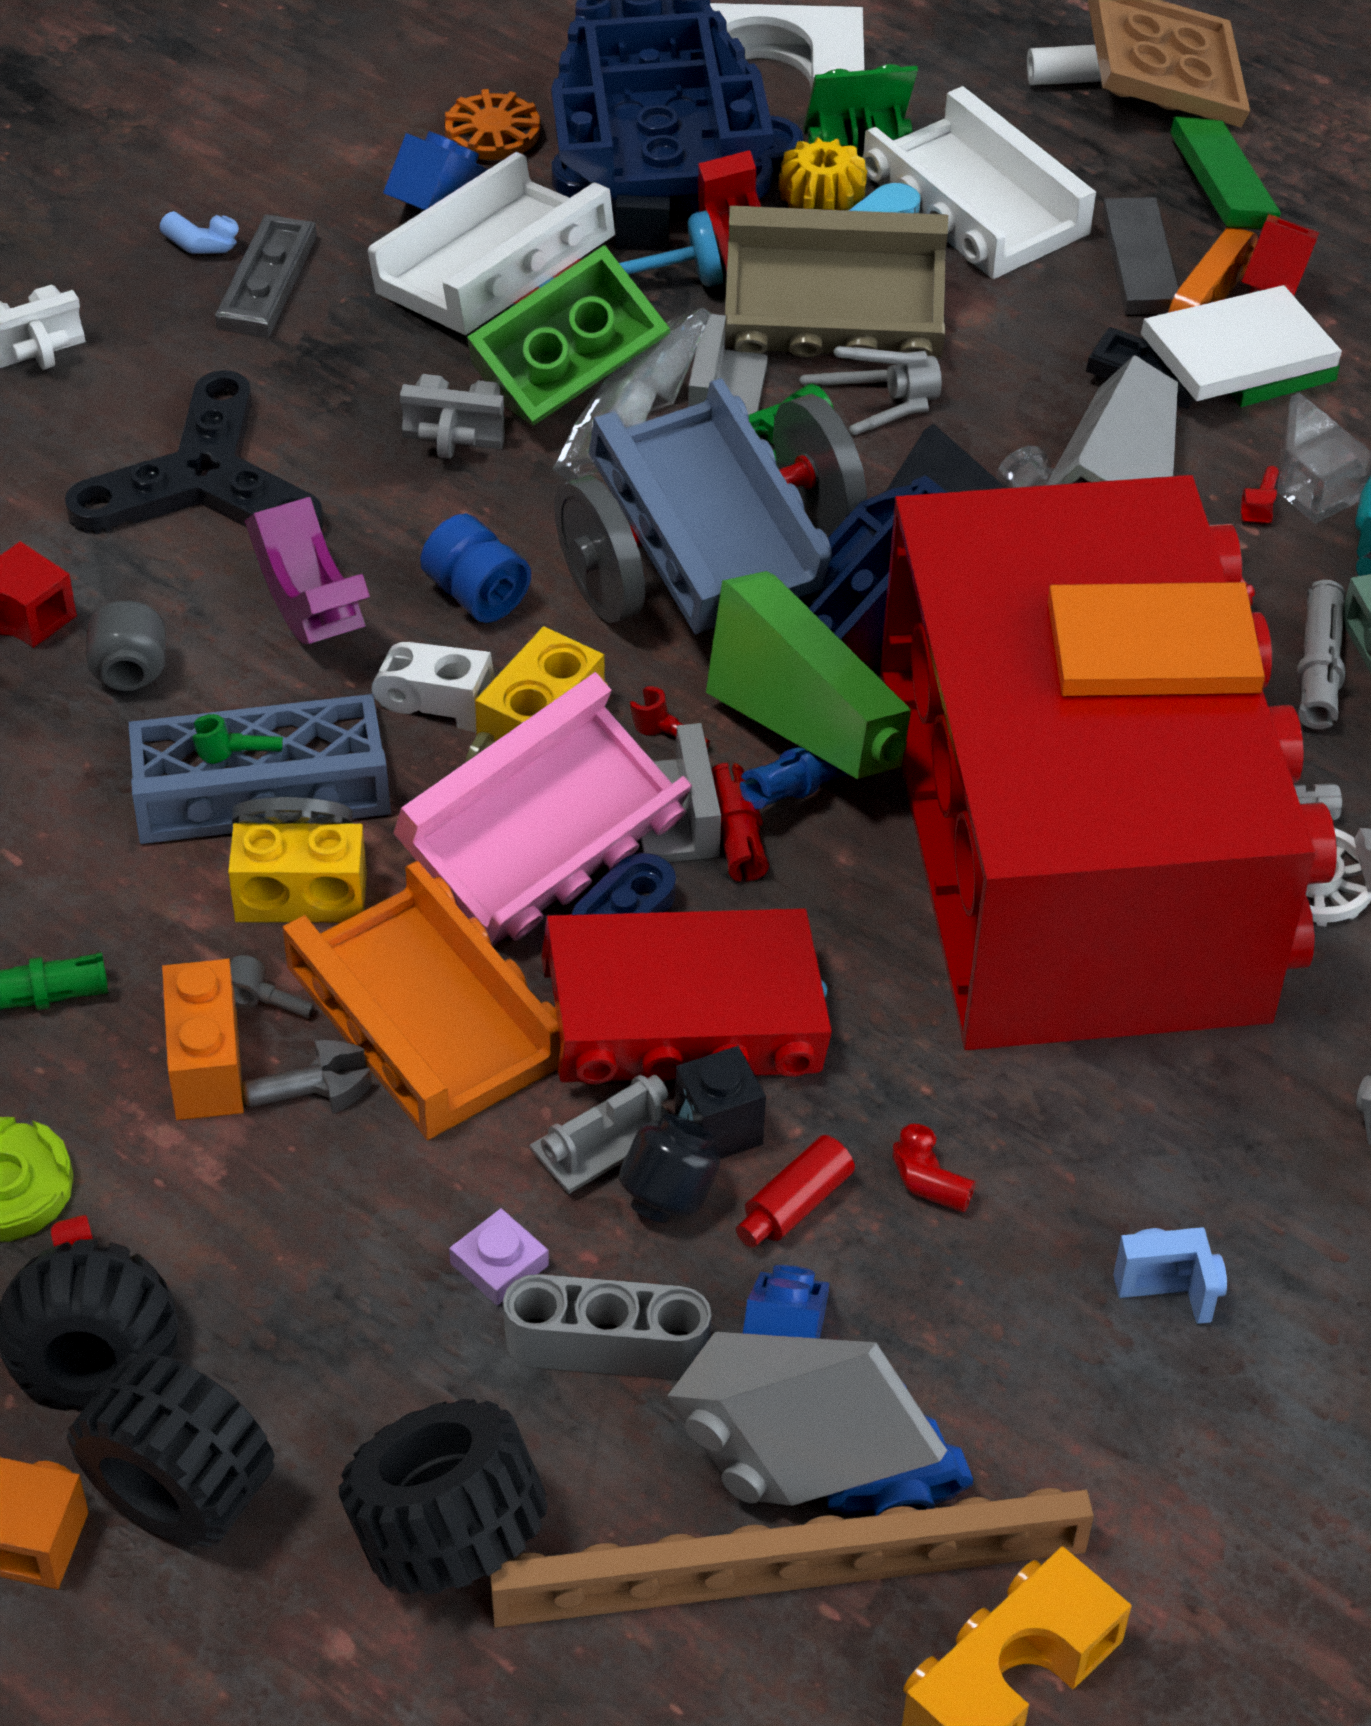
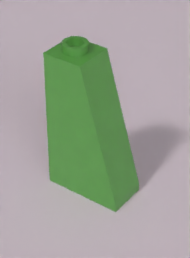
M763 571L722 580L706 693L856 779L902 767L903 756L907 746L911 709L774 574Z

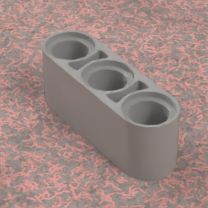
M536 1274L526 1275L515 1280L507 1288L503 1298L506 1349L515 1361L532 1368L678 1380L711 1338L712 1316L708 1301L696 1290L683 1286ZM530 1319L547 1320L545 1322L535 1324L526 1322ZM609 1324L617 1326L615 1329L607 1330L597 1328L598 1326ZM680 1330L689 1334L676 1336L669 1334V1332Z

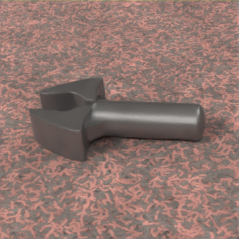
M315 1040L316 1059L309 1067L244 1081L242 1084L243 1100L248 1107H254L317 1093L329 1098L332 1113L339 1112L361 1098L372 1085L370 1068L353 1071L346 1075L337 1074L341 1070L365 1067L364 1048L336 1040Z

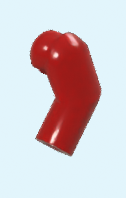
M915 1123L904 1126L900 1132V1141L895 1142L893 1145L892 1158L906 1189L915 1196L965 1213L972 1199L976 1181L940 1168L937 1157L932 1151L937 1140L932 1129Z

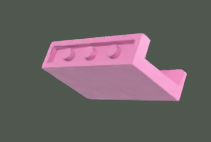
M596 672L404 805L400 810L393 834L433 878L439 876L447 883L453 893L456 905L468 919L475 917L482 923L489 935L492 947L508 935L514 941L524 937L543 919L542 910L557 899L562 905L573 901L591 884L592 879L589 877L591 874L605 864L611 870L622 859L633 855L640 846L637 843L639 839L651 830L658 836L662 835L679 822L686 813V809L682 805L692 788V784L685 776L671 783L607 710L605 705L612 690Z

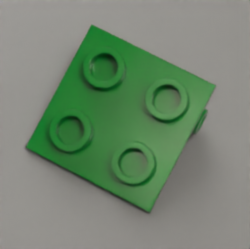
M886 64L873 70L850 72L846 69H833L824 74L815 75L803 125V133H808V143H814L817 137L823 142L839 139L842 147L849 144V146H855L857 149V128H861L863 143H865V131L873 127H877L893 141L912 133L911 119L904 118L918 67H900L895 64Z

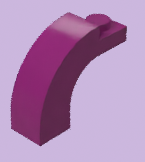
M310 497L256 512L245 520L257 560L270 593L289 629L300 642L310 644L366 627L358 604L370 597L363 574L346 579L341 575L326 546Z

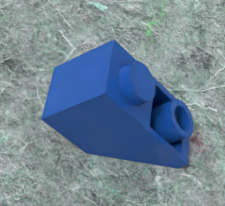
M428 131L425 140L406 133L383 193L425 211L488 169L476 163L480 155L479 153L460 146L453 140Z
M792 1265L773 1266L772 1273L760 1272L747 1299L743 1334L820 1339L830 1283L814 1280V1271Z

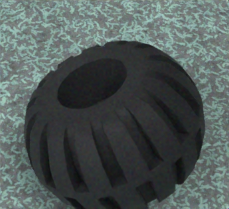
M79 1239L73 1245L65 1242L42 1251L39 1256L30 1259L16 1274L4 1292L0 1303L1 1358L10 1376L18 1383L22 1391L38 1403L44 1399L51 1402L49 1407L51 1409L67 1411V1408L77 1409V1412H82L127 1355L151 1352L158 1356L163 1355L172 1359L177 1344L178 1319L174 1299L166 1281L140 1254L137 1253L130 1257L128 1247L111 1241L108 1248L98 1246V1239Z

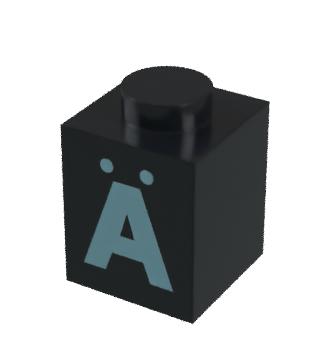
M739 1045L676 1066L675 1115L689 1119L707 1129L714 1136L711 1145L719 1153L720 1159L763 1145L766 1095Z

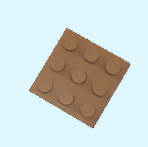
M1087 0L1103 89H1107L1120 97L1132 96L1153 102L1166 110L1178 109L1202 116L1204 119L1220 120L1227 124L1242 127L1250 113L1230 20L1162 0Z

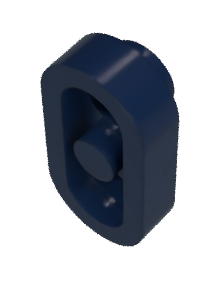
M639 853L627 856L618 862L575 905L572 915L667 912L675 900V871L668 861L654 854ZM638 893H649V895L642 896L638 895Z

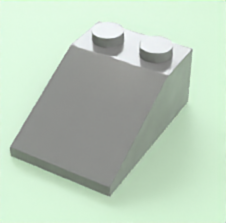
M714 1332L668 1394V1398L685 1420V1429L688 1435L697 1444L704 1447L722 1473L721 1480L724 1486L735 1497L747 1503L766 1502L793 1506L940 1462L947 1452L940 1438L876 1342Z

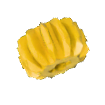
M817 137L815 142L811 144L797 141L795 150L784 152V159L781 162L778 183L781 199L788 202L789 208L849 211L862 201V198L865 196V185L867 182L865 159L857 155L855 146L842 147L839 139L823 142Z

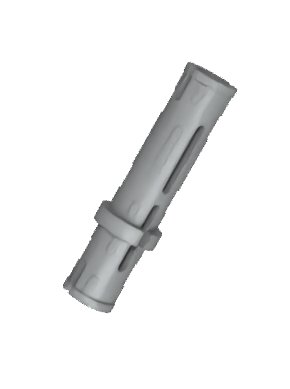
M1332 580L1316 581L1312 584L1313 590L1310 588L1307 590L1304 658L1297 665V682L1301 687V702L1298 714L1301 723L1312 729L1329 728L1333 725L1332 720L1337 721L1338 690L1345 682V665L1340 657L1345 590L1342 585Z

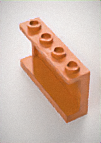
M415 861L405 866L407 885L402 892L334 927L319 933L304 915L282 926L289 971L348 1043L364 1048L366 1066L370 1068V1071L428 1141L557 1070L560 1057V1038L554 1006L547 1001L541 1003L529 990L524 974L519 966L512 959L504 961L492 947L489 935L482 923L475 917L468 919L456 905L453 893L447 883L439 876L433 878L419 861Z

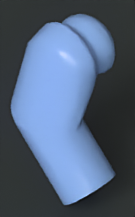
M173 211L167 213L162 218L159 229L162 235L190 254L227 253L236 245L237 241L234 238L238 233L239 227L232 218L216 215L211 218L209 229L200 228L179 213Z

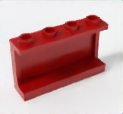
M806 908L547 916L541 958L544 978H551L560 1038L558 1074L561 1082L601 1084L607 1081L632 1080L639 1075L646 1078L657 1075L662 1082L675 1079L677 1065L738 1045L754 1075L796 1077L809 1073H819L823 1070L832 1030Z

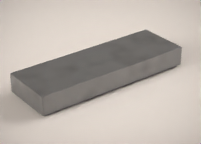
M1156 197L1104 199L1102 215L1125 315L1168 313L1172 300L1178 291V285Z
M264 215L215 314L217 330L266 338L270 337L317 238L315 222Z

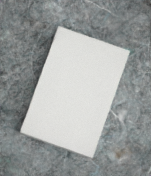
M1284 285L1145 318L1141 330L1143 338L1196 401L1338 366L1342 352Z

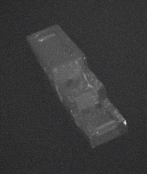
M702 307L669 320L666 324L670 328V334L612 372L602 383L576 421L552 469L567 481L598 472L597 467L589 456L594 417L616 411L625 428L645 422L649 412L674 404L711 313Z

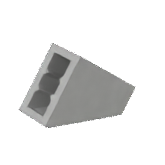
M1133 355L1098 388L1046 485L1173 476L1178 382Z

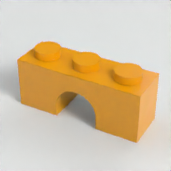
M1063 1546L1042 1565L1037 1560L1031 1561L1013 1579L1007 1590L1008 1597L992 1612L982 1608L974 1613L959 1631L956 1637L957 1645L940 1661L934 1656L927 1658L910 1675L903 1688L906 1700L902 1726H1025L1029 1703L1006 1683L1002 1673L1017 1665H1039L1052 1671L1071 1689H1074L1123 1642L1132 1605Z

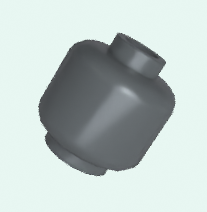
M130 600L115 601L101 606L92 614L87 626L86 660L89 671L98 681L121 691H133L151 684L161 675L166 663V631L164 621L159 614L143 603Z

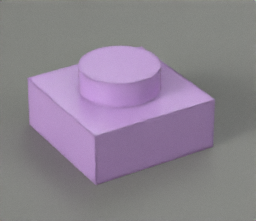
M502 1208L449 1248L450 1264L496 1306L503 1302L507 1288L515 1280L526 1275L539 1274L549 1266L548 1249Z

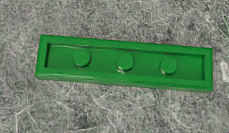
M1174 117L1170 134L1226 227L1262 230L1268 214L1280 218V210L1223 121Z

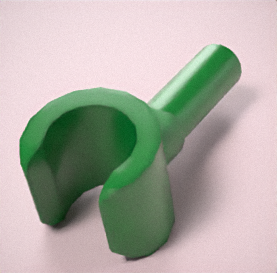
M216 714L201 716L194 722L197 734H194L192 739L199 757L206 763L216 764L222 762L232 752H242V750L283 751V737L243 735L242 733L229 734L224 719Z

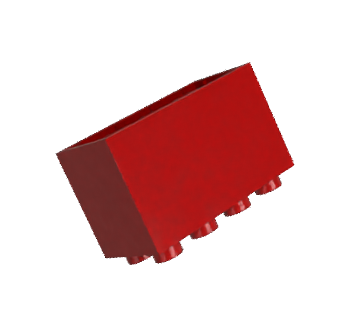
M1193 475L895 497L880 674L882 681L911 709L907 746L901 769L964 1050L1274 1023L1286 970L1307 968L1312 962L1315 942L1314 924L1306 890L1310 884L1329 883L1332 881L1337 859L1336 835L1333 820L1326 804L1323 802L1300 804L1293 784L1299 781L1303 768L1302 730L1297 712L1292 705L1268 706L1263 689L1269 683L1272 669L1271 639L1264 615L1261 612H1251L1265 675L1261 693L1062 696L1048 608L1050 585L1241 582L1242 558L1237 532L1232 524L1209 525Z

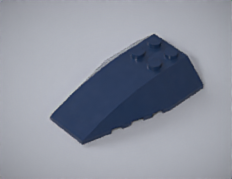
M577 0L575 20L570 23L567 33L568 44L566 50L562 51L559 60L558 78H554L551 88L560 161L589 182H595L609 188L610 196L614 200L617 199V195L652 197L685 195L693 197L698 196V163L748 150L751 151L755 161L774 144V132L761 72L755 63H748L745 58V48L738 38L732 39L727 31V21L720 11L712 9L710 0Z

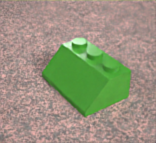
M603 245L467 337L471 363L485 381L497 382L500 386V395L503 396L504 406L534 426L670 334V328L607 247Z

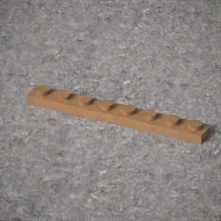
M1045 1488L1034 1491L1022 1498L990 1501L982 1497H973L961 1500L950 1507L926 1510L900 1506L885 1510L877 1516L845 1520L838 1516H821L808 1521L805 1525L773 1529L763 1525H748L734 1530L731 1534L695 1538L688 1534H675L664 1537L656 1543L628 1547L602 1543L590 1546L580 1553L548 1557L539 1553H522L516 1558L504 1562L501 1565V1569L490 1575L494 1628L1050 1558L1061 1546L1065 1547L1072 1554L1086 1553L1094 1514L1087 1489L1063 1492L1056 1488Z

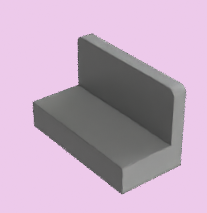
M704 313L689 382L688 407L704 402L707 398L710 381L722 378L732 395H737L742 399L748 415L759 411L768 356L762 353L725 350L726 315Z
M702 724L677 725L676 759L653 762L671 783L685 776L692 784V788L682 805L686 809V813L679 822L662 835L658 836L651 830L640 839L642 853L660 856L668 862L719 857L721 813Z

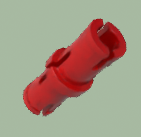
M728 762L721 763L711 768L721 813L720 840L723 842L728 862V872L732 879L740 882L742 879L740 864L742 863L746 882L754 881L764 876L769 868V862L759 834V826H762L763 822L759 809L754 808L751 802L745 801L741 794L740 782L745 781L741 778L745 772L743 767L733 763L734 781H732Z

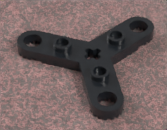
M228 370L208 373L196 382L178 452L79 481L68 490L65 496L70 524L72 526L75 525V529L79 531L83 528L84 533L89 534L91 530H95V534L101 533L100 529L105 528L106 532L111 530V526L117 528L121 523L131 520L134 524L198 504L246 527L245 520L256 512L307 497L311 498L321 531H323V513L321 502L313 494L240 458L247 429V419L250 407H252L251 389L249 381L243 375ZM220 391H223L224 395H227L229 391L230 395L233 396L226 400L213 399L214 393L219 396ZM202 470H209L206 476H200ZM98 498L101 499V503H105L107 500V505L102 508H84L85 502L88 505L91 504V499H94L95 503H98Z

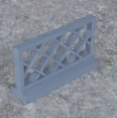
M373 694L128 722L133 778L131 779L132 796L140 844L232 833L233 807L241 802L262 798L298 797L332 801L351 808L353 819L391 814L387 765L381 744ZM216 714L221 716L225 721L228 733L283 737L272 732V730L276 727L290 725L298 728L287 738L283 737L282 752H267L258 760L243 754L246 750H242V752H232L227 759L216 764L203 761L198 766L193 767L181 761L191 752L196 751L192 736L197 734L194 722L197 718L204 715ZM364 717V719L348 731L333 724L337 720ZM317 736L332 743L320 753L305 746ZM168 739L175 742L163 752L144 744V742ZM265 813L254 816L265 818ZM318 814V818L327 817V816L319 815V814Z

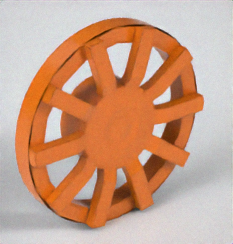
M483 89L481 94L467 98L461 96L456 99V104L448 112H445L444 126L446 138L479 153L478 159L501 160L506 159L515 152L522 154L536 144L541 133V120L535 104L517 97V93L509 91L508 94L489 93V89ZM523 114L527 117V118H519V117L516 118L517 116H520V115H523ZM456 121L468 122L466 124L453 128V125ZM519 126L532 128L526 135L525 133L521 132L515 127ZM471 131L473 135L469 142L459 136ZM512 138H515V139L518 140V141H516V142H514V143L507 144V143H509V142L512 140Z

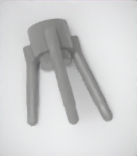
M838 346L834 349L836 357L897 365H890L888 370L802 375L799 379L800 384L804 386L808 384L841 385L887 382L890 396L893 399L900 398L903 404L849 427L851 435H858L867 430H872L909 414L928 412V400L938 399L942 386L939 363L935 356H927L926 351L903 353Z

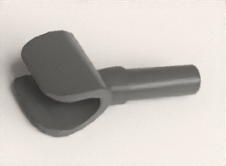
M244 955L236 956L232 959L230 966L237 1007L249 1008L261 1001L268 1005L273 1004L307 1019L310 1018L314 1009V1003L276 989V986L264 983L266 969L261 961Z

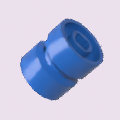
M467 513L454 515L443 521L425 542L420 556L421 569L426 576L445 593L451 594L472 617L484 623L494 622L508 615L521 602L531 582V567L527 561L510 546L500 543L495 533L475 516Z

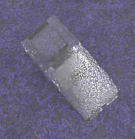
M1297 393L1291 396L1282 437L1277 492L1314 524H1317L1359 502L1360 494L1371 475V451L1333 421L1324 411L1316 407L1301 393Z

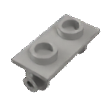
M639 1075L632 1079L631 1086L603 1103L591 1108L562 1126L558 1123L550 1126L548 1134L530 1144L529 1149L564 1190L570 1194L623 1163L640 1126L650 1121H661L664 1115L669 1114L661 1105V1102L668 1098L667 1089L657 1075H652L649 1078Z

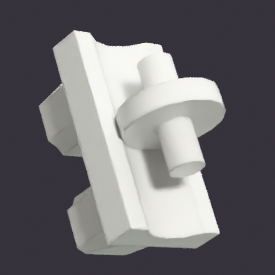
M53 285L38 288L28 297L29 303L10 308L7 303L0 301V368L36 358L41 369L45 370L55 366V351L85 342L79 316V299L73 290L60 293Z

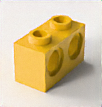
M543 626L475 699L476 734L482 731L490 733L494 736L496 742L594 672L605 682V654Z
M233 823L228 874L235 922H292L305 915L310 922L341 923L365 911L367 867L363 824Z

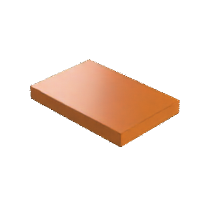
M1245 582L1050 585L1048 608L1062 696L1262 692L1265 675Z

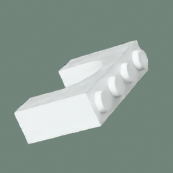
M710 3L712 9L720 11L727 21V31L732 39L738 38L745 48L746 59H772L792 65L807 77L811 90L814 77L817 74H824L833 69H846L850 72L864 70L863 7Z

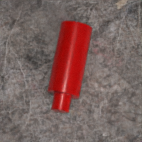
M829 1135L819 1136L746 1202L745 1212L747 1217L736 1227V1233L740 1240L751 1248H755L765 1238L772 1241L781 1240L854 1173L855 1164L848 1150L838 1140Z

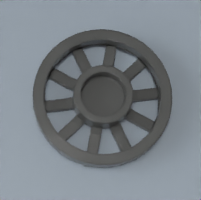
M298 797L262 798L235 805L232 809V823L353 824V811L343 804L327 800ZM265 813V818L254 816ZM318 814H319V815H324V816H327V817L318 818Z

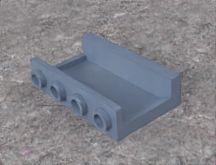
M722 378L710 381L707 398L704 402L625 428L616 411L594 417L589 456L612 495L617 500L629 524L695 635L713 629L716 626L722 580L768 571L774 574L798 598L822 589L827 568L832 559L829 540L821 529H815L804 511L803 501L798 489L792 483L787 484L776 466L775 455L770 444L765 439L760 440L749 422L744 402L739 396L732 395Z

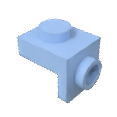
M1204 1227L1171 1231L1150 1228L1131 1235H1121L1113 1273L1119 1298L1187 1291L1196 1324L1212 1322L1217 1298L1225 1296L1227 1291V1276L1222 1256L1220 1254H1211Z

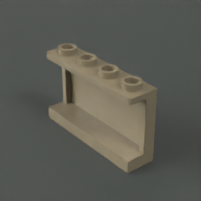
M730 206L725 304V349H735L738 352L751 353L783 351L791 352L799 357H814L821 353L834 354L836 347L843 346L903 353L926 351L927 356L942 358L945 339V256L949 215Z

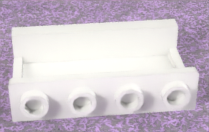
M964 86L947 93L945 118L894 141L877 127L865 131L864 154L862 158L865 159L867 176L880 186L889 183H903L916 189L920 194V214L949 215L947 242L992 280L1081 239L1091 232L1096 191Z
M515 152L369 246L368 256L375 293L463 335H467L615 235L610 189L594 182L569 198L532 182L529 177L526 156Z

